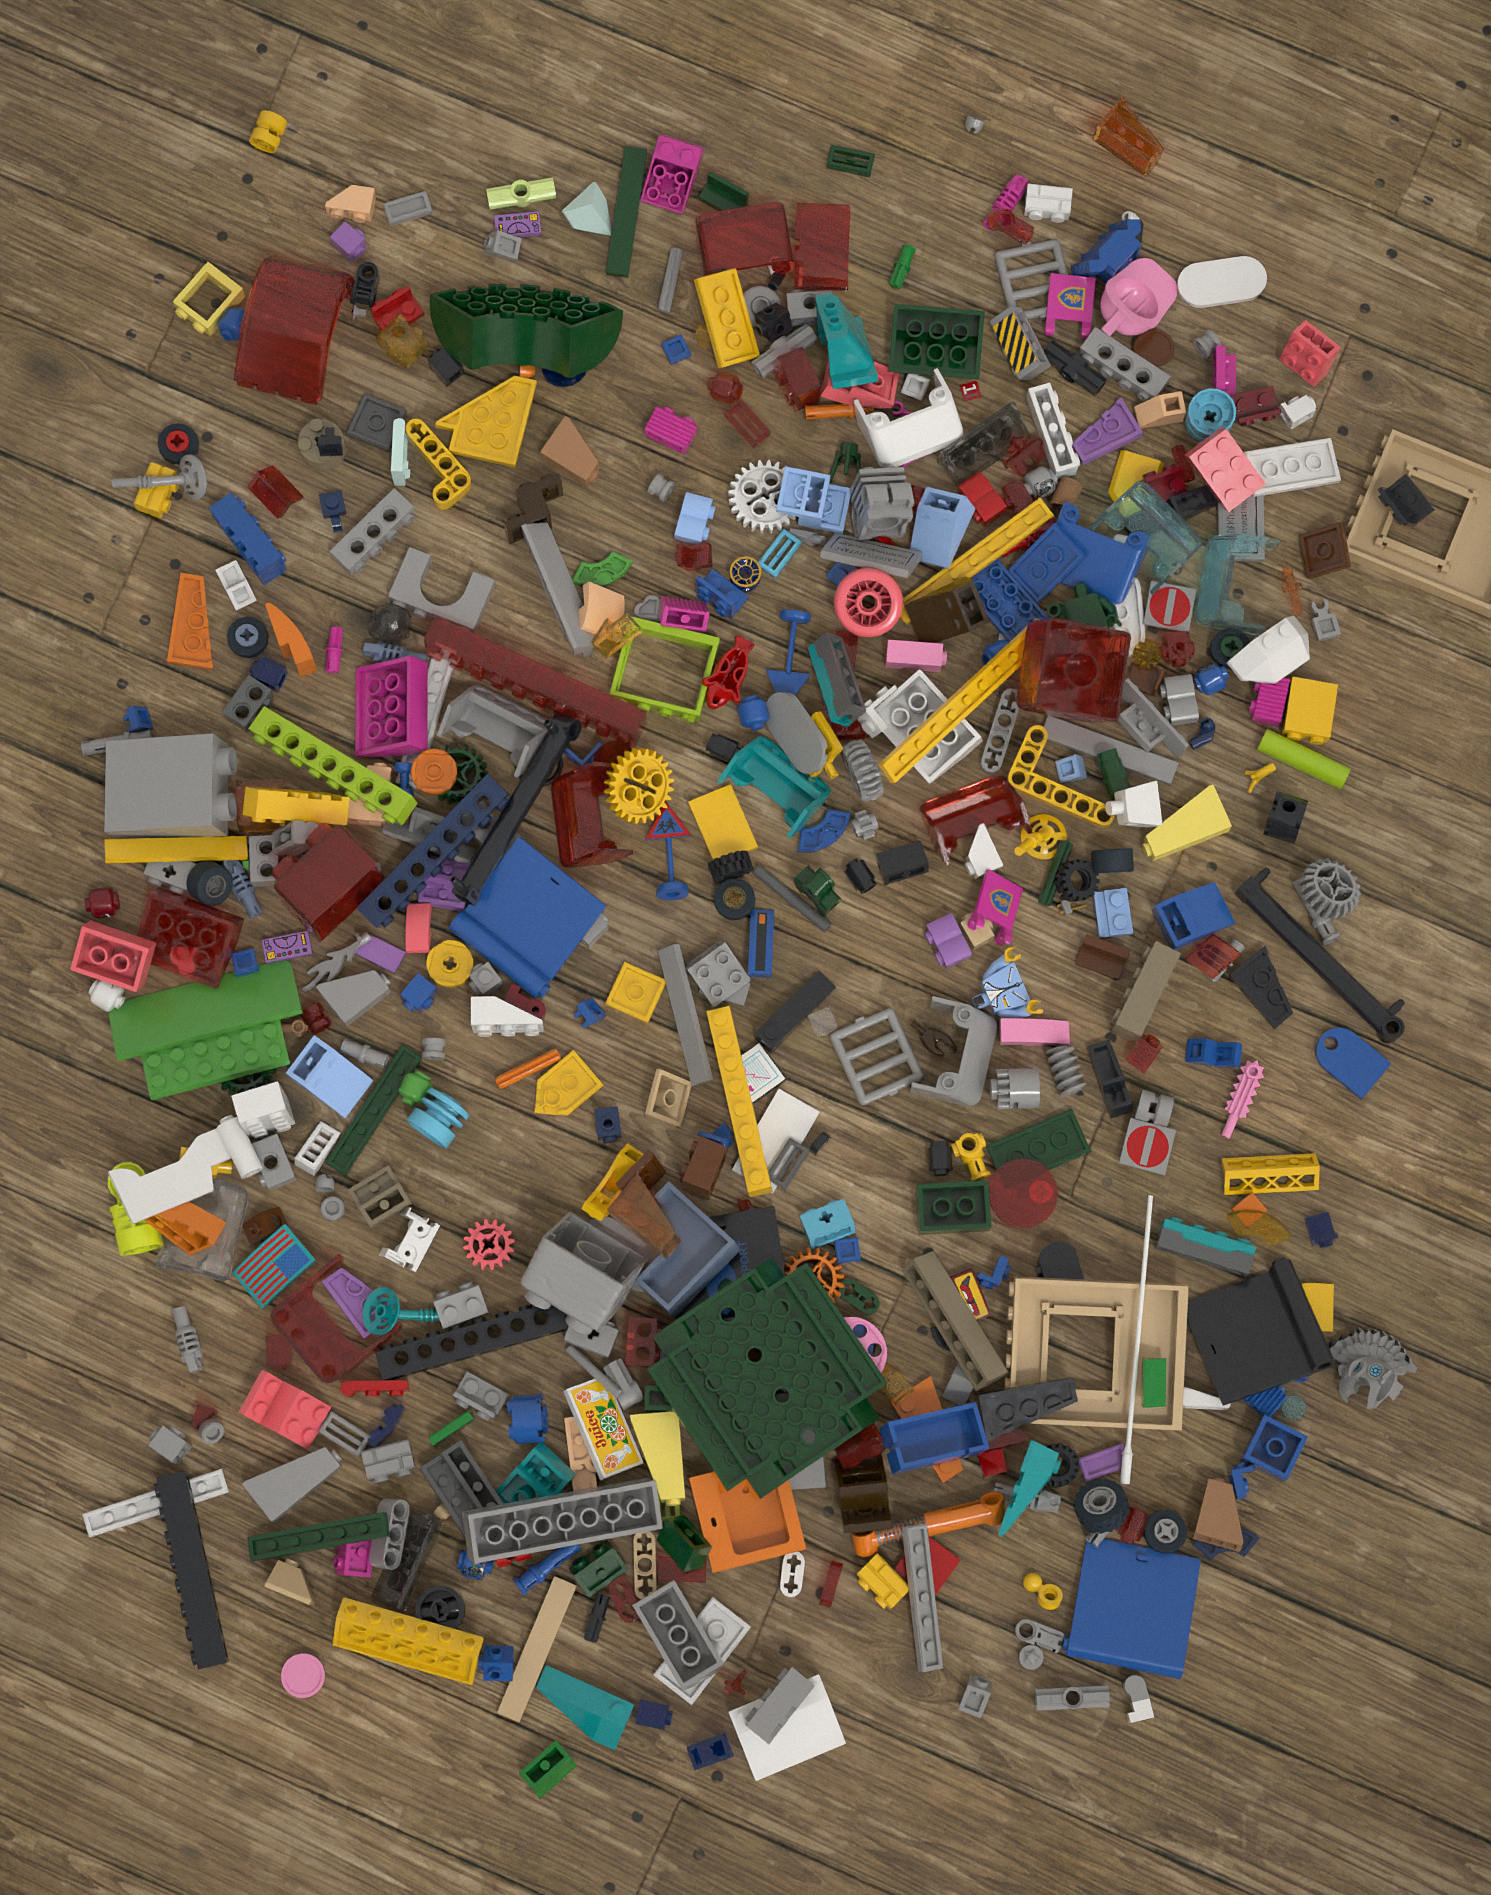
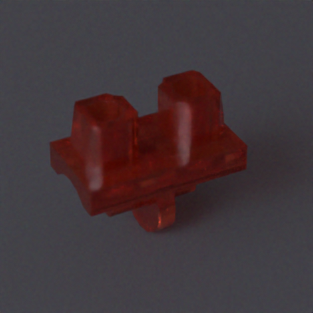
M1012 436L1009 439L1011 446L1006 450L1009 454H1012L1014 451L1017 452L1002 464L1006 469L1011 468L1017 476H1022L1030 469L1023 460L1029 455L1034 464L1046 457L1041 447L1044 442L1041 438H1038L1037 440H1031L1023 446L1028 441L1026 436L1020 439Z

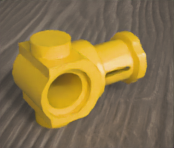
M982 1133L964 1134L955 1143L950 1144L954 1157H959L963 1164H967L972 1176L970 1178L971 1181H979L991 1175L990 1171H987L982 1159L985 1156L982 1148L986 1147ZM965 1140L972 1141L974 1149L966 1151L962 1147V1142Z

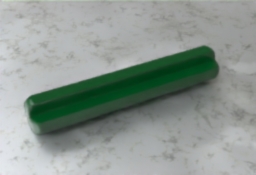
M1061 840L1038 899V903L1044 906H1051L1056 889L1058 888V885L1055 886L1054 884L1057 881L1054 876L1059 873L1057 871L1058 867H1061V864L1068 861L1073 848L1071 842Z

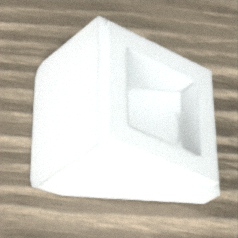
M908 374L901 393L922 401L932 378L927 375Z

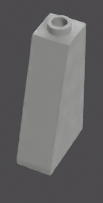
M324 1447L242 1483V1485L268 1518L275 1523L342 1468L339 1464L342 1459L334 1449L329 1451Z

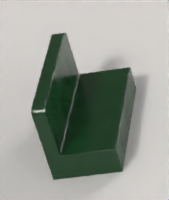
M710 172L708 174V182L699 195V201L738 221L749 203V193Z

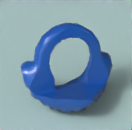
M725 1123L713 1131L712 1134L699 1131L697 1136L726 1146L727 1151L733 1143L732 1132Z

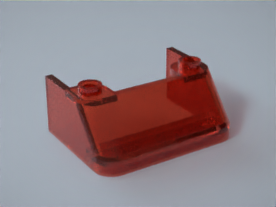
M590 762L556 777L552 782L551 794L559 859L563 867L577 868L609 864L633 855V850L618 849L614 841L604 840L599 797L605 795L604 790L609 788V785L605 784L604 781L609 780L607 771L613 772L614 770L611 763Z
M1004 776L991 777L925 802L919 808L935 851L945 865L950 864L947 854L952 853L957 848V839L975 833L980 824L984 823L986 828L999 824L1001 828L1006 830H1014L1019 825H1022L1028 834L1033 833L1024 800Z

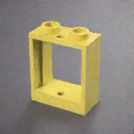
M207 262L175 298L173 304L176 309L175 313L181 319H188L199 333L203 334L205 332L211 336L217 330L218 322L225 311L229 308L237 307L245 298L242 287L211 263ZM209 279L229 296L206 321L189 308L186 302Z

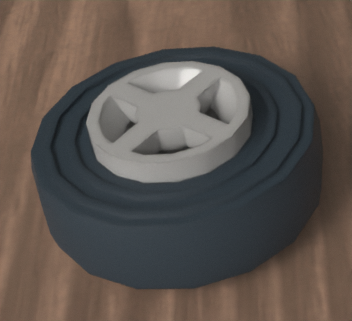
M1160 1510L1153 1513L1146 1520L1143 1528L1147 1545L1161 1554H1170L1179 1550L1187 1537V1526L1184 1520L1177 1513L1170 1510Z

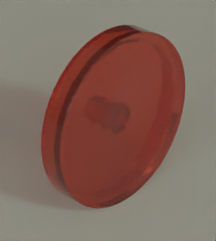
M1030 1159L1010 1161L1001 1166L991 1178L989 1184L990 1206L994 1214L1009 1226L1016 1228L1036 1226L1045 1221L1056 1206L1058 1190L1055 1179L1045 1166Z

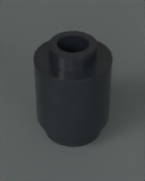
M713 733L705 750L710 752V755L729 763L735 753L742 748L738 747L739 742L722 734L716 735Z
M856 858L846 864L847 869L844 873L856 891L859 890L861 894H864L877 885L875 876L863 859L858 861Z
M949 1141L930 1142V1148H928L929 1171L934 1172V1176H946L948 1171L953 1170L952 1147H949Z

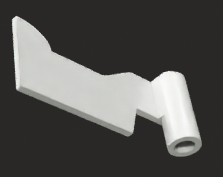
M233 1115L226 1116L219 1121L220 1125L216 1129L197 1136L181 1160L140 1177L136 1172L129 1169L109 1171L108 1175L131 1223H137L213 1192L211 1167L227 1160H233L241 1179L260 1172L263 1167L247 1133L240 1125L238 1117L233 1118Z

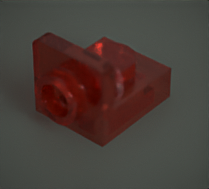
M1143 1034L1125 1061L1145 1074L1163 1046L1160 1045V1041L1153 1035L1149 1034L1147 1036Z

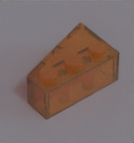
M1122 95L1097 125L1092 140L1144 177H1147L1159 163L1164 148L1149 128H1145L1139 121L1138 114L1132 112L1126 104L1127 100Z

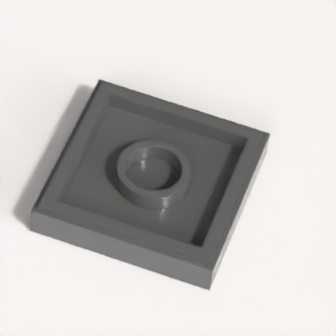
M364 393L347 431V436L390 452L393 440V422L398 418L404 420L407 410Z

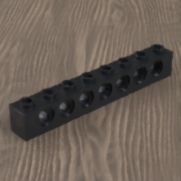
M532 1304L519 1307V1312L509 1314V1311L495 1314L496 1318L488 1321L486 1317L473 1320V1325L467 1327L459 1324L449 1327V1332L440 1334V1331L430 1332L426 1334V1338L417 1340L416 1337L403 1340V1345L394 1347L393 1344L379 1347L380 1351L375 1352L382 1380H395L567 1331L568 1325L565 1321L564 1312L553 1305L549 1309H542L538 1307L533 1308ZM544 1313L547 1315L548 1320L544 1325H537L534 1322L537 1314ZM515 1320H522L525 1323L522 1331L515 1332L511 1329V1325ZM493 1326L501 1328V1335L495 1339L488 1336V1331ZM469 1333H475L478 1335V1341L474 1345H468L465 1343V1337ZM447 1339L455 1342V1347L450 1352L442 1349V1344ZM421 1347H431L432 1353L428 1358H421L419 1356ZM402 1352L407 1353L409 1356L407 1363L404 1365L397 1364L396 1356Z

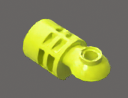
M123 1162L112 1169H129L136 1172L139 1177L145 1175L144 1170L132 1162ZM108 1176V1188L111 1194L116 1197L118 1203L110 1207L109 1211L113 1216L112 1225L116 1229L115 1238L119 1256L140 1254L162 1247L164 1244L161 1233L144 1220L134 1224L131 1223Z

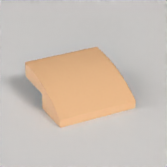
M587 582L583 585L584 606L579 609L580 629L616 643L619 641L623 626L624 596L594 583Z

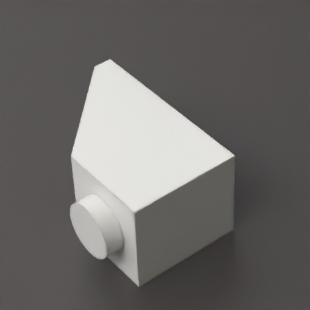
M984 823L977 827L966 856V870L970 876H974L975 880L983 877L986 870L989 869L994 872L1003 866Z

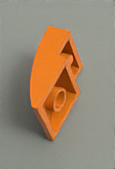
M270 602L266 603L265 606L284 659L293 656L300 677L318 671L311 651L298 628L281 610Z

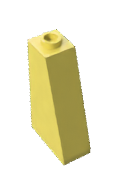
M1214 785L1208 786L1166 819L1162 825L1157 826L1145 836L1142 848L1146 857L1150 856L1153 862L1229 832L1232 825Z
M674 1411L630 1415L631 1424L652 1479L656 1480L661 1503L666 1502V1506L681 1505V1501H685L679 1418Z

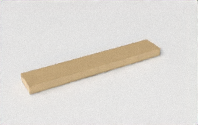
M554 1576L513 1673V1681H510L497 1711L498 1714L520 1723L575 1592L576 1585Z

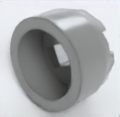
M967 116L965 128L968 132H970L971 127L974 128L973 134L981 131L984 121L976 117Z
M326 1174L319 1175L316 1179L315 1190L321 1193L333 1192L335 1183L332 1176H326Z

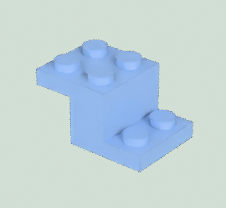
M785 466L776 512L799 517V526L843 534L851 488L830 484V475Z

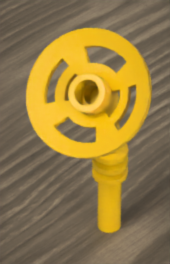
M1047 814L1031 817L1022 827L1020 834L1021 844L1014 849V852L1018 856L1027 852L1030 856L1040 860L1054 858L1057 848L1051 852H1048V849L1052 848L1057 840L1067 841L1064 825L1054 816ZM1039 820L1040 823L1036 824L1031 832H1028L1027 830L1030 825ZM1048 820L1056 824L1060 832L1055 833L1054 829L1047 825ZM1038 827H1042L1038 832H1035ZM1053 838V839H1054L1053 842H1052L1051 844L1047 845V843L1050 841V839ZM1040 846V852L1035 851L1034 848Z

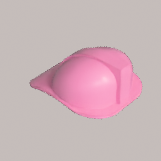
M1140 258L1134 260L1121 272L1108 280L1105 285L1100 308L1102 316L1107 323L1102 327V330L1110 337L1115 331L1123 335L1135 336L1155 328L1176 299V281L1152 259Z

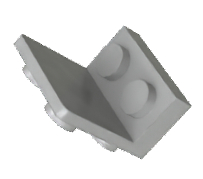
M720 940L685 965L687 975L694 979L713 1007L720 1004L751 980L726 942Z

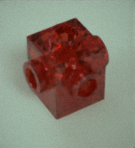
M1189 631L1168 632L1162 637L1160 655L1161 658H1164L1165 665L1172 664V667H1182L1192 659L1195 648L1194 643L1190 642Z

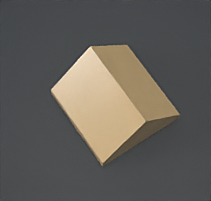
M656 1069L645 1112V1120L681 1128L692 1086L691 1082L661 1069Z

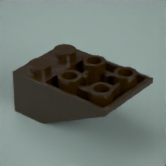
M966 576L904 605L919 642L936 643L970 632L990 622L974 581Z

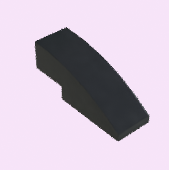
M1110 1040L1087 1046L1092 1067L1110 1119L1133 1112V1102L1125 1085V1078Z

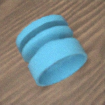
M1209 388L1196 394L1190 402L1185 415V426L1189 435L1194 440L1202 442L1220 427L1226 428L1229 432L1236 418V407L1233 399L1220 389ZM1206 415H1207L1208 418H1211V417L1214 418L1213 421H1212V423H1211V421H1209V420H1207V421L1204 420L1205 417H1206Z
M429 1087L426 1093L433 1099V1102L422 1097L421 1101L428 1109L423 1111L419 1108H414L406 1121L425 1137L447 1149L456 1137L449 1129L450 1125L461 1129L463 1124L456 1117L467 1121L470 1115L455 1099L444 1092Z

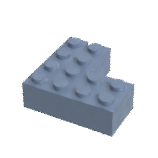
M668 1181L654 1196L662 1208L658 1210L650 1200L635 1215L640 1223L666 1246L665 1250L635 1281L646 1294L675 1319L740 1249L730 1236Z

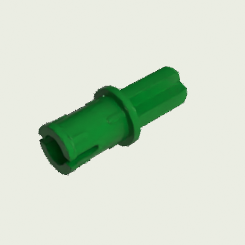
M904 244L898 260L894 262L893 266L895 268L889 281V285L894 289H901L907 272L911 270L910 264L916 252V249L911 245Z

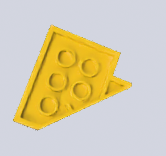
M513 376L436 421V428L453 432L449 452L455 455L516 468L537 381Z

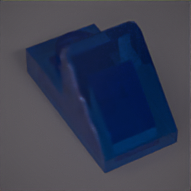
M726 1733L686 1747L694 1771L734 1757Z

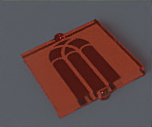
M1212 934L1201 944L1198 943L1197 947L1185 959L1214 979L1224 969H1228L1229 965L1241 954L1234 947L1215 934Z

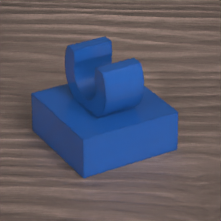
M131 706L126 709L127 715L123 717V721H130L131 727L126 729L127 731L137 732L154 729L147 707Z
M593 998L582 1001L576 1007L579 1011L574 1015L575 1018L584 1016L586 1022L582 1025L583 1028L601 1022L607 1016Z

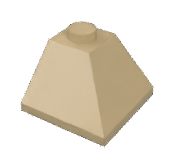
M288 1558L284 1562L278 1560L264 1587L314 1606L316 1603L304 1571L298 1568L299 1563Z

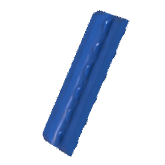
M998 559L971 579L974 581L990 622L1008 642L1015 638L1034 619H1040L1051 638L1025 662L1049 689L1055 688L1086 662V659Z

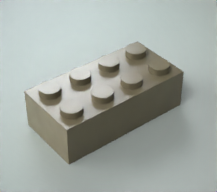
M1155 941L1152 947L1147 946L1139 962L1143 966L1142 968L1137 967L1129 982L1133 987L1126 989L1119 1003L1123 1007L1122 1009L1117 1008L1111 1019L1110 1025L1113 1028L1110 1033L1135 1045L1137 1044L1181 955L1180 952Z

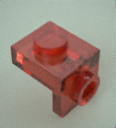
M708 542L685 546L682 543L677 544L675 559L678 566L686 571L713 567L711 544Z

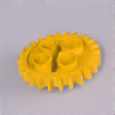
M633 748L632 752L624 751L625 758L617 756L619 763H611L614 770L613 772L607 771L611 778L604 781L605 784L609 785V788L604 790V793L610 794L606 802L613 803L609 809L616 811L615 816L622 818L624 821L638 824V822L646 823L647 819L653 821L654 814L661 815L660 807L667 808L664 801L672 799L667 794L674 791L672 787H669V783H672L674 779L668 778V775L673 771L666 768L669 763L663 761V756L656 754V751L645 748ZM624 778L637 782L638 784L643 785L645 787H649L653 789L655 792L653 794L649 791L642 790L637 786L628 784L624 782Z

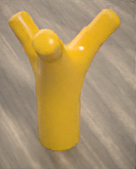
M1272 762L1258 770L1245 771V775H1250L1251 779H1253L1249 785L1248 793H1252L1254 787L1262 778L1276 771V767Z

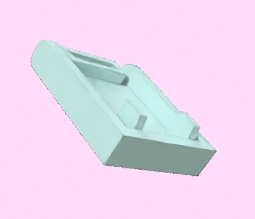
M401 418L395 419L393 422L391 474L394 486H406V479L410 478V469H408L407 461L408 439L405 433V421Z

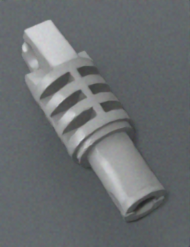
M186 1306L174 1308L172 1313L177 1327L175 1337L182 1362L187 1363L190 1373L201 1371L203 1368L200 1357H203L196 1328L191 1326Z
M996 1482L994 1492L1001 1493L1006 1500H1012L1011 1497L1015 1486ZM1042 1489L1027 1508L1037 1511L1058 1512L1061 1496Z

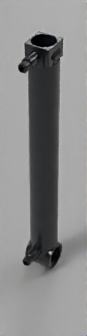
M561 713L555 714L551 720H545L544 725L549 733L509 798V802L503 808L462 879L460 880L456 876L450 879L454 886L451 892L460 901L476 906L482 896V889L570 741H575L579 737L582 729L580 720Z
M1264 868L1254 878L1250 876L1234 894L1376 1031L1380 1041L1387 1044L1395 1042L1405 1029L1402 1019L1395 1016L1405 1004L1404 1000L1399 999L1386 1009L1261 887V883L1270 874L1269 868ZM1386 1025H1391L1395 1029V1034L1388 1033Z

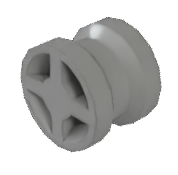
M1206 330L1201 338L1198 337L1193 340L1195 349L1205 359L1211 356V352L1215 351L1216 346H1221L1220 340L1211 330Z
M659 473L650 484L648 493L657 495L659 500L664 502L671 494L675 482L672 480L667 481L664 479V475Z
M422 1039V1045L424 1046L422 1059L435 1061L445 1059V1053L443 1052V1047L446 1045L445 1039Z

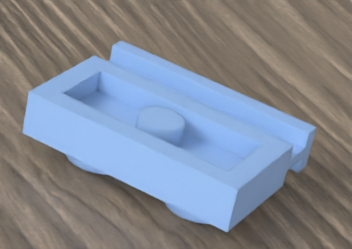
M1127 888L1104 890L1101 892L1095 891L1093 901L1099 939L1133 935Z

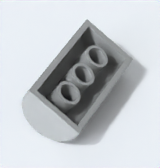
M675 1580L632 1605L682 1691L703 1682L724 1666Z

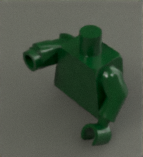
M1085 583L1073 587L1075 599L1066 601L1065 605L1052 603L1047 609L1051 620L1066 623L1068 639L1074 642L1113 631L1115 629L1114 624H1117L1119 627L1122 626L1118 619L1117 607L1104 596L1097 593L1089 594L1087 584Z

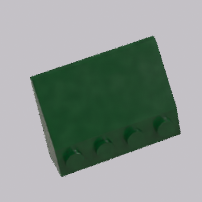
M894 304L888 372L934 376L933 370L938 368L942 377L979 380L985 311Z

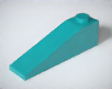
M1031 1440L1020 1470V1478L1015 1484L1011 1497L1012 1500L1008 1504L998 1537L1003 1538L1051 1479L1052 1473H1058L1062 1462L1058 1460L1059 1453Z

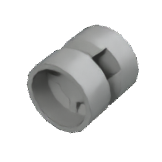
M1142 1089L1138 1098L1134 1119L1148 1122L1151 1119L1154 1124L1167 1127L1173 1108L1174 1097L1162 1094L1156 1097L1155 1092ZM1151 1102L1156 1103L1153 1113L1148 1112Z

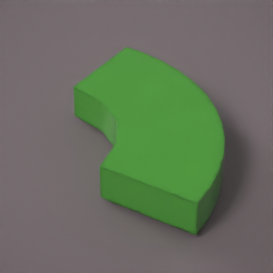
M612 551L601 562H581L572 581L574 585L581 587L587 582L601 587L607 586L623 577L632 566L633 561Z

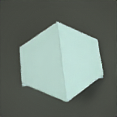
M593 182L566 206L562 213L574 229L611 236L612 229L607 199L597 183Z

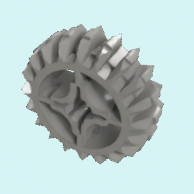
M860 739L848 742V744L843 746L842 757L858 797L865 802L878 799V797L883 795L884 788L870 749Z
M1326 858L1323 861L1319 859L1309 864L1302 872L1299 882L1301 886L1299 893L1304 895L1302 901L1309 903L1308 908L1312 907L1315 909V914L1321 913L1323 918L1329 916L1331 920L1337 917L1341 919L1345 915L1350 914L1358 905L1361 895L1358 890L1361 885L1355 883L1357 877L1351 875L1352 870L1347 871L1345 869V863L1338 865L1337 860L1331 862Z

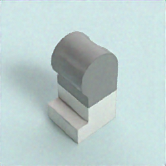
M1138 1675L1127 1677L1123 1682V1690L1129 1697L1132 1712L1126 1713L1128 1723L1153 1718L1154 1714L1144 1679Z

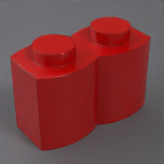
M980 471L958 486V494L966 496L975 507L972 519L977 524L981 523L985 527L1006 512V504Z

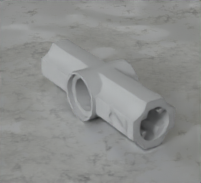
M804 324L789 336H782L770 346V349L754 359L751 365L758 376L764 379L782 365L785 367L794 362L799 353L817 341V336L810 326Z
M1108 1685L1035 1689L1036 1711L1110 1707ZM1069 1691H1074L1078 1695V1702L1075 1705H1070L1066 1701V1695Z

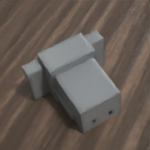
M354 305V310L351 311L353 312L351 313L353 315L352 320H355L357 317L365 318L366 310L358 309Z

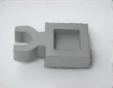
M1327 599L1322 601L1323 609H1318L1315 601L1310 605L1311 612L1317 616L1312 618L1311 622L1318 642L1341 635L1335 612L1330 614L1327 612L1329 608Z

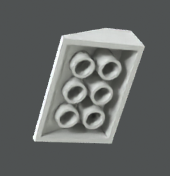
M919 669L876 707L875 711L888 726L882 732L897 747L943 705L947 699ZM964 718L914 765V768L930 784L983 741L982 737Z
M819 1674L808 1679L815 1685L770 1744H767L745 1726L748 1723L745 1718L753 1707L758 1710L764 1703L761 1699L728 1712L755 1781L846 1744Z

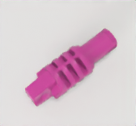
M1016 174L1003 188L996 201L993 202L992 211L985 221L982 222L986 229L989 230L990 228V231L994 232L1003 217L1010 215L1029 184L1025 177Z

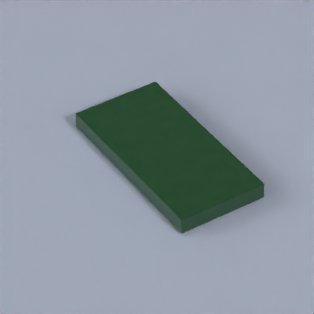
M1072 1109L986 1145L988 1154L1004 1189L1091 1153V1149Z

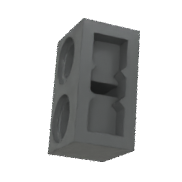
M248 675L222 711L224 718L248 733V728L265 706L268 709L271 707L274 701L272 690ZM254 692L263 693L260 699H251V695ZM247 710L249 715L246 718L240 719L237 717L240 711Z

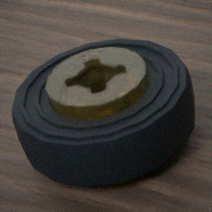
M737 878L727 879L720 883L715 890L713 898L718 913L724 918L733 921L748 916L754 909L756 900L752 887L744 880Z

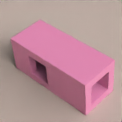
M888 640L885 668L941 672L942 665H946L947 652L943 651V644Z

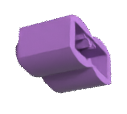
M952 913L926 924L927 931L924 932L928 944H933L937 952L934 953V956L939 965L943 964L945 969H948L971 958L972 953Z

